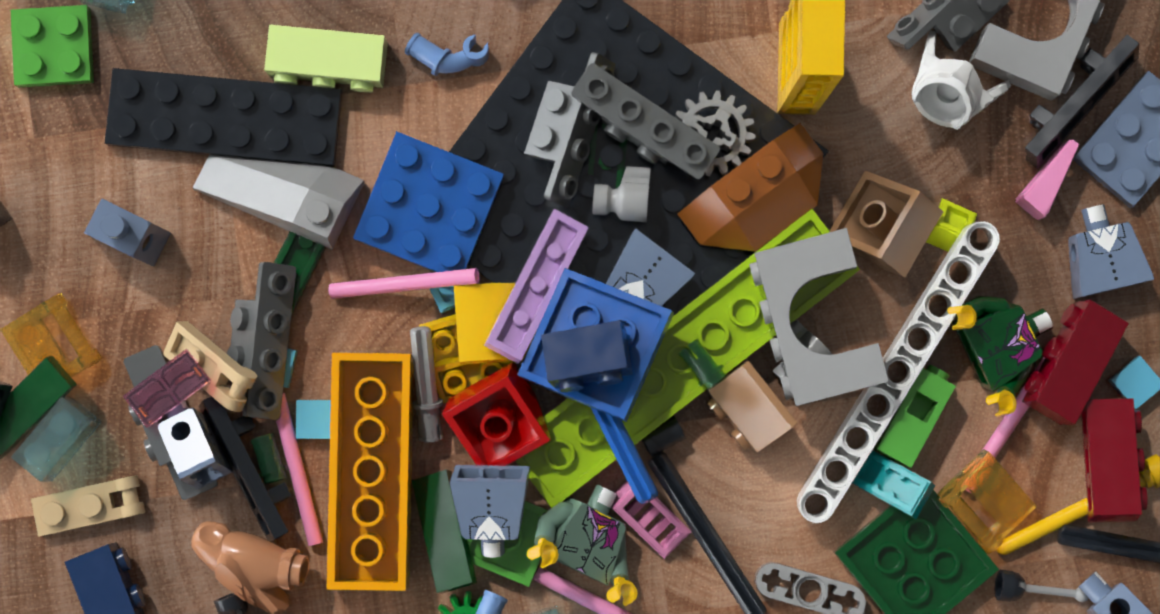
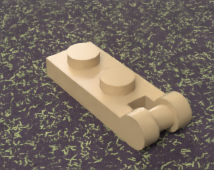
M188 321L176 322L163 355L174 363L188 352L209 379L201 388L225 408L241 412L247 401L245 393L247 389L253 387L257 374L251 369L238 364ZM192 371L191 373H188L186 375L191 377L195 373ZM228 380L233 382L231 388L227 386Z
M138 475L32 498L31 503L38 537L145 513L144 503L139 502L136 487H140ZM121 491L124 506L115 508L112 493Z

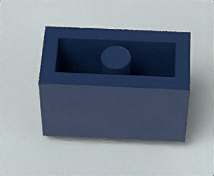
M620 320L541 335L547 380L555 389L560 388L561 392L579 391L584 389V383L599 381L600 385L618 384L623 382V376L633 375L626 328Z
M117 542L107 544L64 562L84 614H145L142 606L146 605L144 594L138 584L133 585L128 572L132 568L130 558L123 547L119 549Z

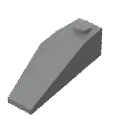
M209 154L193 189L333 250L365 181L330 165Z

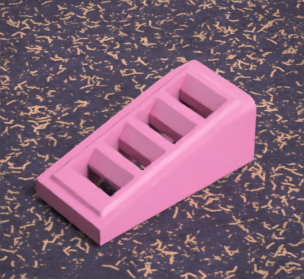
M1068 140L1061 144L1016 198L1015 202L1036 220L1045 218L1052 207L1079 145L1074 140Z
M627 480L614 492L617 494V497L611 508L664 559L691 533L690 529L658 497L650 501L652 505L636 520L634 516L646 503L641 504L635 499L626 509L624 508L635 496ZM661 512L664 516L647 531L645 527ZM672 523L675 528L659 543L656 538Z

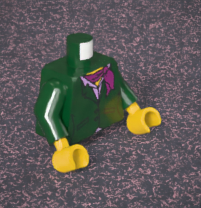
M976 296L962 304V306L949 307L947 309L948 314L957 313L958 319L952 321V329L956 330L981 386L991 391L997 390V393L986 397V403L990 405L998 402L999 411L995 414L996 417L1013 413L1017 405L1016 397L1036 368V361L1043 355L1036 337L1053 329L1050 316L1043 308L1026 316L1021 306L1009 303L1004 298Z

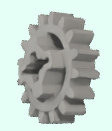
M715 91L711 100L707 99L704 92L699 93V103L697 104L687 99L685 106L688 112L677 111L675 114L678 120L704 137H707V132L704 128L710 130L713 125L720 128L718 135L723 139L716 137L713 143L718 145L720 150L729 151L730 153L724 157L715 158L705 172L706 176L711 175L714 167H718L721 174L724 175L727 173L728 163H731L734 167L739 166L741 161L738 155L749 156L751 152L750 148L744 145L745 142L755 140V134L746 131L747 128L754 124V120L751 118L743 119L742 117L747 109L746 105L736 109L733 106L735 96L731 95L725 102L721 100L720 91ZM706 109H718L716 114L702 117L696 115ZM730 116L737 125L738 137L730 131L728 124Z

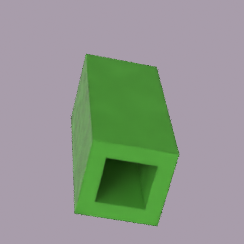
M929 365L927 369L923 368L873 450L906 468H912L956 387L947 381L950 375L932 365Z

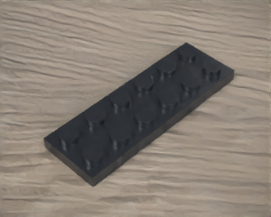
M113 68L104 144L117 147L267 159L335 167L343 91L336 88Z

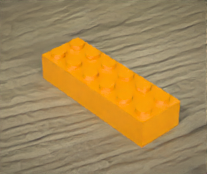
M332 352L327 590L406 591L409 588L413 435L412 402L414 385L412 354Z

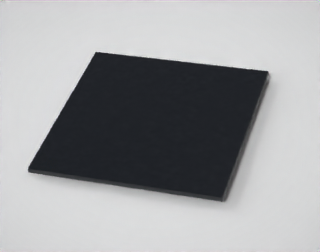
M562 0L449 151L504 174L503 181L468 265L472 268H477L479 273L493 283H516L551 213L556 209L589 227L568 267L569 270L606 284L634 230L637 229L693 271L695 274L691 280L662 306L672 310L674 315H676L754 254L751 251L700 246L677 215L710 186L736 167L728 163L727 173L724 175L721 174L718 167H714L710 176H706L705 173L700 180H697L669 161L666 165L659 160L656 164L650 163L636 152L639 147L627 140L625 169L627 166L650 168L647 222L623 221L614 212H610L607 215H593L594 185L606 184L612 189H616L617 166L623 159V152L619 147V141L604 131L601 117L597 129L594 176L588 175V157L584 161L578 179V189L571 200L569 208L560 207L544 198L554 163L532 158L524 154L548 81L575 86L586 70L591 53L595 52L600 53L615 63V78L674 117L677 111L688 112L685 106L687 99L692 100L695 104L699 103L698 98L701 92H704L707 99L711 100L715 91H720L721 100L725 102L733 95L735 96L733 106L736 109L742 105L747 107L742 115L743 119L751 118L754 120V124L747 128L746 131L755 134V140L745 142L744 145L748 146L751 152L749 156L738 155L741 163L772 140L793 128L794 125L623 0ZM706 109L696 115L702 117L716 114L718 109ZM730 116L728 119L730 131L738 137L737 125ZM713 125L710 130L704 128L707 132L706 138L713 142L716 137L723 139L718 135L719 127ZM815 141V143L818 145V147H819V148L821 149V151L823 152V158H824V157L826 156V154L829 152V150H827L826 148H824L822 145H820L818 142ZM721 149L715 158L724 157L730 152ZM599 158L605 166L612 168L609 170L602 169L599 166Z

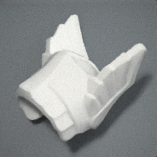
M929 30L919 72L912 88V100L919 112L928 120L940 126L958 130L969 122L973 116L1003 95L1011 85L1008 80L987 91L984 90L979 76L970 62L956 59H939L935 56L936 31Z

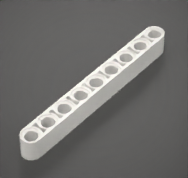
M985 221L975 222L967 225L960 232L885 353L883 362L886 373L891 363L901 361L907 369L906 377L899 383H893L888 377L889 382L863 389L797 497V508L807 521L822 523L828 520L834 513L957 314H948L946 310L942 316H934L929 310L930 299L938 294L945 298L947 309L953 306H962L990 261L1000 242L999 233L991 223ZM975 229L983 230L988 237L987 246L981 251L975 249L970 243V235ZM955 262L963 263L968 270L967 278L961 284L955 283L949 275L950 267ZM915 328H921L927 335L926 345L919 350L913 349L908 343L909 333ZM875 394H881L886 400V409L878 416H872L867 410L868 399ZM855 427L862 428L866 434L865 443L859 448H850L846 442L847 433ZM842 461L844 463L846 473L841 480L830 481L827 479L826 468L830 462ZM820 494L825 498L826 505L818 514L808 513L805 509L806 499L810 495Z

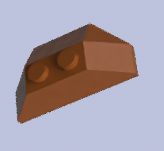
M799 123L772 140L710 186L677 215L700 246L756 252L818 205L823 152L803 125Z

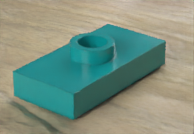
M873 450L852 482L853 485L915 519L936 486L931 481Z

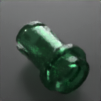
M696 339L688 347L697 358L688 348H684L678 355L695 373L700 381L698 385L700 387L704 385L709 391L727 375L722 371L724 366L722 364L718 366L700 344V341Z
M274 433L250 440L261 471L259 476L263 478L265 485L287 478L285 471L288 470V466H283Z

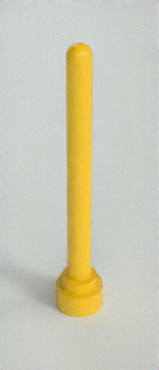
M1157 454L1145 459L1144 471L1139 472L1140 487L1145 486L1147 489L1152 486L1156 489L1160 487V457ZM1087 497L1000 540L996 544V551L1000 555H1007L1061 528L1063 525L1087 515Z

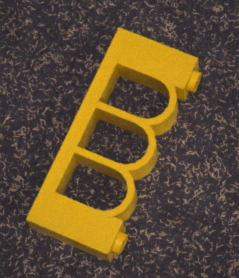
M790 0L789 9L785 11L779 23L778 114L815 115L844 76L845 0Z

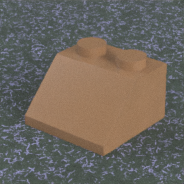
M865 170L830 232L847 228L855 254L882 269L905 278L943 211L921 191Z
M749 361L742 363L707 391V394L711 397L706 402L720 421L725 417L735 428L730 434L744 451L750 447L753 452L757 453L798 424Z

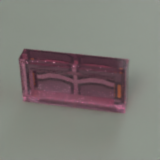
M186 348L123 395V398L144 426L149 428L212 380Z

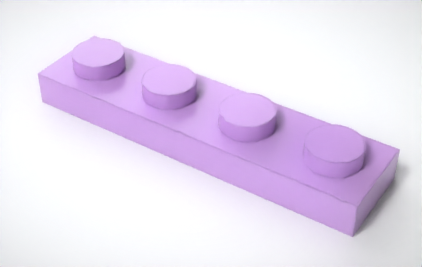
M556 209L553 210L484 344L485 347L517 364L521 362L539 327L564 268L568 269L589 227Z

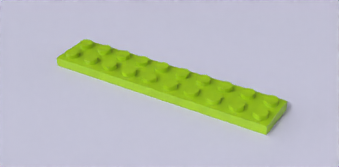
M811 209L757 252L830 233V231L814 210ZM755 254L672 317L627 422L622 420L634 445L776 336L774 324H765L760 306V301L767 300L763 285L755 286L749 266L750 263L757 262ZM858 266L856 269L822 277L804 285L792 300L789 311L790 324L860 270ZM567 398L544 416L551 440L515 460L519 466H530L529 479L551 508L565 500L616 460L591 408L570 398Z

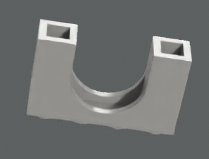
M1068 0L1070 9L1068 24L1061 36L1049 41L1029 40L989 23L982 30L969 62L978 70L1004 81L1009 80L1015 86L1052 101L1060 93L1066 94L1075 77V73L1070 71L1075 58L1081 59L1090 42V38L1085 36L1090 23L1095 25L1098 22L1105 3L1100 2V0Z
M847 228L754 253L757 262L750 263L749 266L755 286L763 285L767 300L760 301V306L765 324L773 323L777 338L770 339L775 361H784L788 376L781 377L780 380L786 400L794 399L795 405L799 406L889 382L879 343L839 354H819L802 345L794 335L790 325L789 311L792 300L804 285L822 277L857 268Z

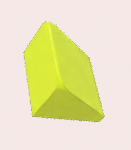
M942 198L938 207L943 211V214L926 243L949 252L960 232L967 225L975 222L977 213Z

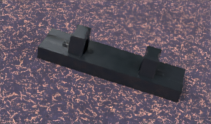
M1126 35L1106 58L1091 48L1080 59V67L1090 75L1055 115L1040 104L1029 115L1030 123L1039 132L1025 147L1027 162L1037 169L1041 167L1139 58V42Z
M212 396L204 399L198 407L206 417L233 471L232 473L267 540L272 542L288 533V530L275 505L288 499L291 493L285 482L269 490L263 484L240 439L241 436L256 427L252 418L242 416L231 421L224 406Z

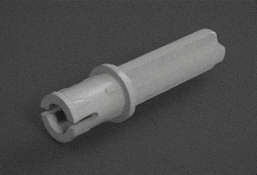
M421 326L410 330L417 400L412 402V407L416 409L418 419V439L421 442L428 443L437 442L444 437L440 407L443 405V400L437 396L431 329Z

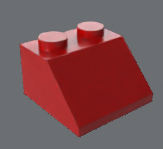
M514 361L449 398L443 410V417L476 465L506 466L551 440L536 395L528 382L517 375L519 369Z

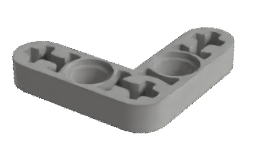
M775 562L761 565L755 573L754 582L756 588L768 598L824 614L864 613L866 603L864 594L852 584ZM772 569H777L778 577L791 582L790 574H797L798 576L792 584V597L785 596L788 588L775 585L773 591H768L767 583L762 581L763 575H770ZM806 580H815L820 586V595L815 601L806 602L799 595V587ZM828 584L835 585L831 593L839 596H845L847 591H852V598L857 600L856 607H849L847 612H842V605L829 600V608L822 607L828 597Z

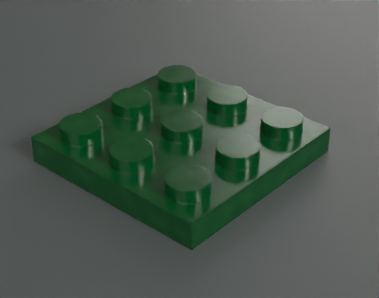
M934 490L916 519L889 505L833 551L883 614H946L999 570Z

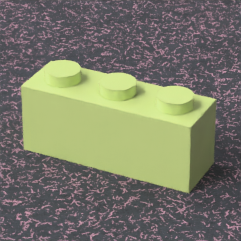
M269 24L264 70L270 77H274L275 83L297 85L298 79L312 81V86L335 88V83L350 84V89L353 91L373 92L374 87L383 88L388 42L384 35Z

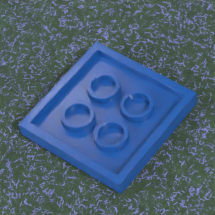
M396 131L353 239L434 272L467 269L503 181L504 174Z
M564 268L517 375L526 381L627 422L674 313L670 309ZM621 321L626 328L633 375L623 376V382L613 385H600L599 381L584 383V389L574 392H561L560 388L555 389L548 382L542 334Z

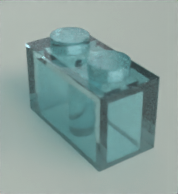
M61 397L11 458L40 482L53 481L102 421L73 397Z

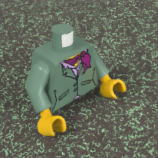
M596 484L587 504L568 497L564 502L558 503L540 515L534 540L535 544L527 551V557L530 560L541 556L542 563L540 567L542 569L559 562L607 586L610 582L614 586L607 591L606 596L612 603L618 601L621 595L624 606L636 600L638 595L637 589L629 581L626 527L624 523L608 515L617 497L616 493Z

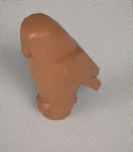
M206 521L199 524L192 536V549L198 558L215 572V577L219 583L243 601H247L254 607H259L270 614H282L288 608L289 596L283 589L292 590L294 586L301 587L306 580L309 569V557L300 554V550L297 548L286 550L265 538L247 532L231 531L227 525L214 521Z

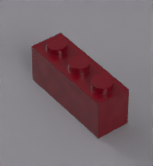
M1092 300L1079 301L1068 306L1061 317L1060 323L1063 326L1057 337H1053L1044 348L1042 356L1045 359L1038 371L1036 370L1031 374L1025 384L1024 389L1027 393L1022 402L1059 425L1076 424L1129 325L1128 322Z
M1134 398L1089 399L1081 413L1088 522L1137 521L1142 515V510H1147L1148 505L1146 487H1140L1139 472H1143L1145 468L1143 448H1137L1136 433H1141L1142 430L1140 410H1134Z

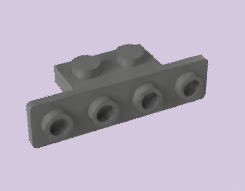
M922 0V3L910 15L902 17L896 23L895 29L887 35V38L892 44L908 50L933 28L947 49L956 52L1010 0Z
M592 52L587 67L589 64L594 63L614 76L615 63L600 53ZM548 81L524 154L532 158L554 163L544 198L560 207L569 208L571 200L578 189V179L584 161L590 153V143L596 125L602 116L571 96L574 86Z
M594 63L589 64L571 91L573 98L602 116V123L606 125L604 131L609 136L621 143H624L626 139L639 147L636 152L652 164H656L659 160L666 165L669 161L695 179L700 180L720 151L718 145Z
M260 262L255 300H235V308L230 318L232 327L231 345L227 354L238 364L251 369L257 374L253 387L247 389L245 393L247 398L243 408V416L273 420L280 418L296 277L295 266Z
M154 345L124 359V365L135 391L151 379H159L168 390L150 399L144 407L146 410L161 396L167 394L174 396L172 391L177 386L176 382L170 389L162 379L163 370L169 366L160 346ZM133 404L128 405L134 422L137 426H143L148 439L144 440L148 456L153 462L157 460L159 466H168L181 499H190L218 486V481L216 480L200 489H196L181 481L158 430V424L167 420L165 413L148 425Z

